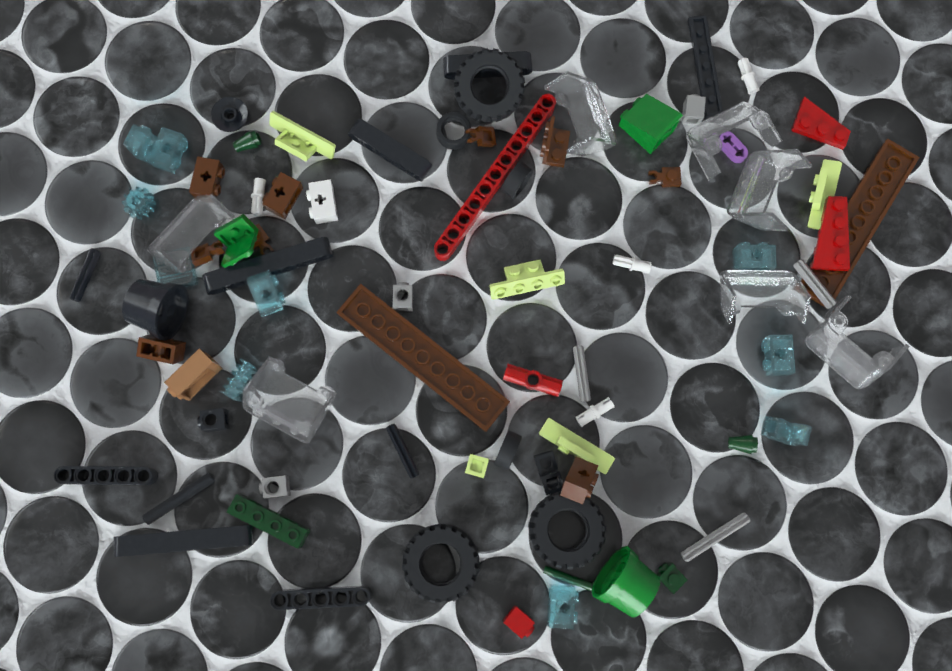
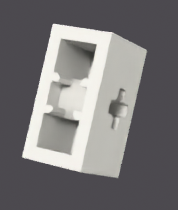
M331 179L308 183L309 190H306L308 201H311L312 205L309 208L310 218H314L316 224L338 221Z

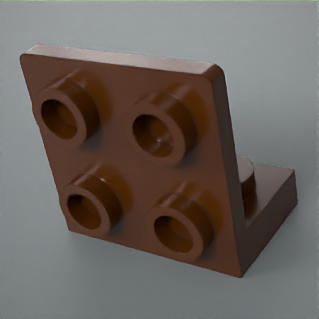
M551 116L550 122H546L540 157H543L542 164L564 168L571 131L553 128L555 116Z

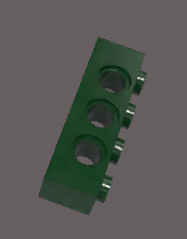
M242 494L235 495L227 510V513L297 549L302 548L311 531L303 525Z

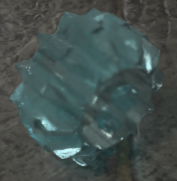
M136 186L135 191L129 189L130 194H124L126 200L121 201L125 206L123 208L124 211L129 213V216L132 218L137 217L142 220L143 215L149 217L148 212H154L152 206L156 205V202L153 200L154 195L149 193V190L146 188L141 189Z

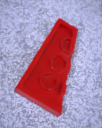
M828 196L824 204L821 227L818 231V240L814 248V258L810 269L850 270L847 197Z

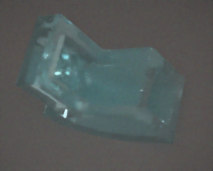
M766 416L761 435L791 446H807L812 427L804 424L790 423L782 418Z

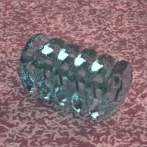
M239 358L243 364L235 365L238 371H231L234 378L227 377L230 385L223 384L222 386L226 391L219 392L235 401L242 402L243 399L240 397V394H247L243 388H251L248 381L254 382L255 379L252 374L259 375V372L255 366Z

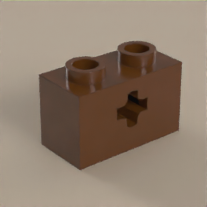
M197 156L189 189L190 194L194 198L216 201L217 196L221 193V178H224L225 168L220 160Z
M280 172L279 176L273 179L272 188L269 193L267 192L264 195L262 204L267 211L286 220L302 192L303 186L300 181Z
M150 334L139 337L136 356L173 365L184 360L186 342L174 339L163 341Z
M576 457L565 479L560 495L583 504L586 497H591L594 489L591 484L595 486L599 474L596 473L598 465Z

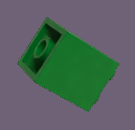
M646 94L642 98L638 97L632 104L633 107L630 110L626 109L621 114L619 126L651 154L675 131L683 115Z

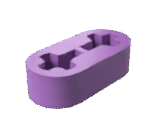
M725 131L719 136L717 140L719 148L734 163H742L748 156V150L743 143L729 131ZM727 138L730 140L726 143L723 142V140ZM741 152V156L737 157L735 155L736 153Z

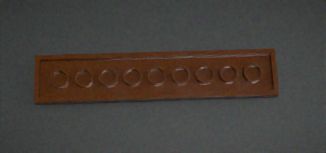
M888 138L883 142L848 200L850 270H812L834 299L838 296L920 158ZM801 278L795 289L825 307L804 279Z
M362 284L356 288L336 312L341 318L485 432L488 431L510 403L507 398Z

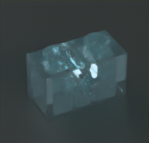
M133 124L123 145L135 158L153 165L162 145L157 140L158 137L152 134L150 128L144 125L139 127Z
M162 127L148 161L153 167L174 174L181 164L183 152L188 148V140L182 133Z
M742 242L733 249L734 271L771 272L777 267L776 245H769L767 242L750 245L749 242Z
M270 270L248 277L247 283L261 317L284 309L283 303H286L283 293L278 292L276 286L279 283L275 274L272 275ZM267 289L268 292H271V295L264 294V290Z
M768 335L763 338L761 348L765 354L763 369L766 371V376H789L794 374L793 336Z
M549 584L547 620L549 628L574 629V624H577L578 613L574 609L575 603H578L579 592L575 591V586ZM563 601L568 605L564 612L558 607L562 605Z

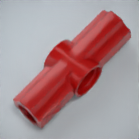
M507 364L503 377L505 381L556 397L559 396L563 384L562 380L511 364ZM535 376L538 379V383L531 385L528 382V377Z

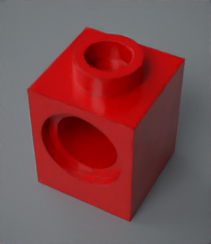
M516 605L502 620L521 639L524 636L529 637L535 629L533 626L535 622Z

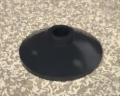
M225 97L214 104L211 110V119L219 130L234 132L241 129L247 122L248 109L240 99ZM230 115H234L232 119H228Z

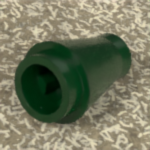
M256 130L248 131L233 142L237 152L258 148L262 144L261 137Z
M753 435L729 437L728 448L748 454L757 453L758 438L753 437Z

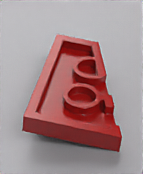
M805 96L800 103L791 129L792 132L842 150L846 147L851 132Z

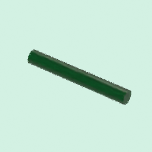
M545 565L544 574L592 591L594 583Z

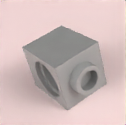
M698 94L687 95L683 102L682 123L701 124L704 119L706 97H701Z
M399 282L398 285H393V309L395 311H413V286L407 282ZM400 293L408 294V298L405 300L398 299Z
M289 476L262 478V483L259 484L260 495H263L264 499L291 496ZM273 482H277L279 485V489L275 493H272L270 490V485Z

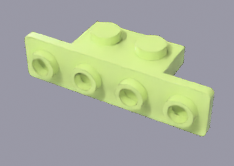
M275 111L270 113L269 125L282 132L275 139V145L304 161H307L316 151L329 159L334 157L336 147L334 143Z
M824 159L820 174L815 175L813 185L817 187L816 191H811L809 202L813 204L807 225L808 228L819 230L821 227L825 200L828 196H835L842 162Z
M535 260L504 267L507 281L493 283L489 286L491 299L494 300L565 284V275L563 269L545 272L541 260Z
M550 418L546 420L539 432L540 436L557 445L558 450L566 455L570 453L575 458L579 457L598 465L597 470L603 474H607L615 460L610 454Z

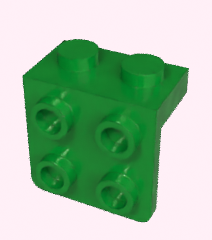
M244 214L219 227L214 232V235L227 247L221 263L224 268L235 265L244 257L248 258L254 251L253 248L259 229Z

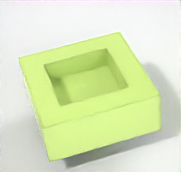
M470 454L465 473L484 478L489 459Z

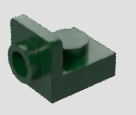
M664 562L657 569L659 572L657 575L672 594H675L688 579L675 567L674 563Z

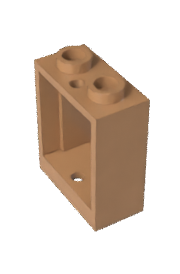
M198 349L164 382L168 386L166 390L173 397L190 401L223 368L209 354Z

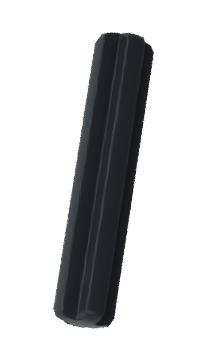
M90 248L69 299L75 302L81 301L101 255L99 250Z
M396 424L387 426L386 430L411 479L417 477L419 471Z

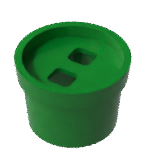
M623 546L607 560L600 570L592 587V596L603 603L611 604L634 618L643 613L655 598L660 586V577L639 560L638 555L629 546Z

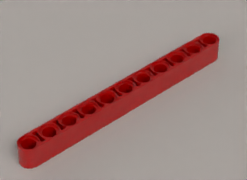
M544 94L540 97L434 245V253L438 260L446 261L451 257L512 169L551 117L556 104V99L553 95ZM548 103L551 107H545L543 104ZM538 117L541 121H534L533 118ZM525 131H527V132H529L531 135L525 136V135H523L522 133L525 132ZM519 146L521 149L514 150L512 147ZM508 160L510 161V164L505 165L502 163V161ZM493 174H497L500 176V178L493 179L491 176ZM488 189L490 192L488 194L481 193V190ZM473 203H477L479 207L477 209H473L470 207V205ZM461 218H467L469 222L466 224H462L459 220ZM455 232L459 236L452 239L449 237V234ZM445 247L448 251L441 254L438 252V249Z

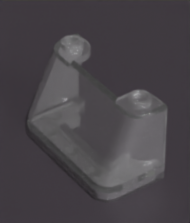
M269 356L243 389L242 405L253 416L303 443H310L334 402L337 392L329 386H320L316 390L286 374L284 363L281 360Z

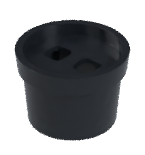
M138 279L129 287L124 297L122 306L123 318L127 323L148 331L150 335L160 340H169L177 334L186 318L189 306L188 291L180 284H164L146 279Z

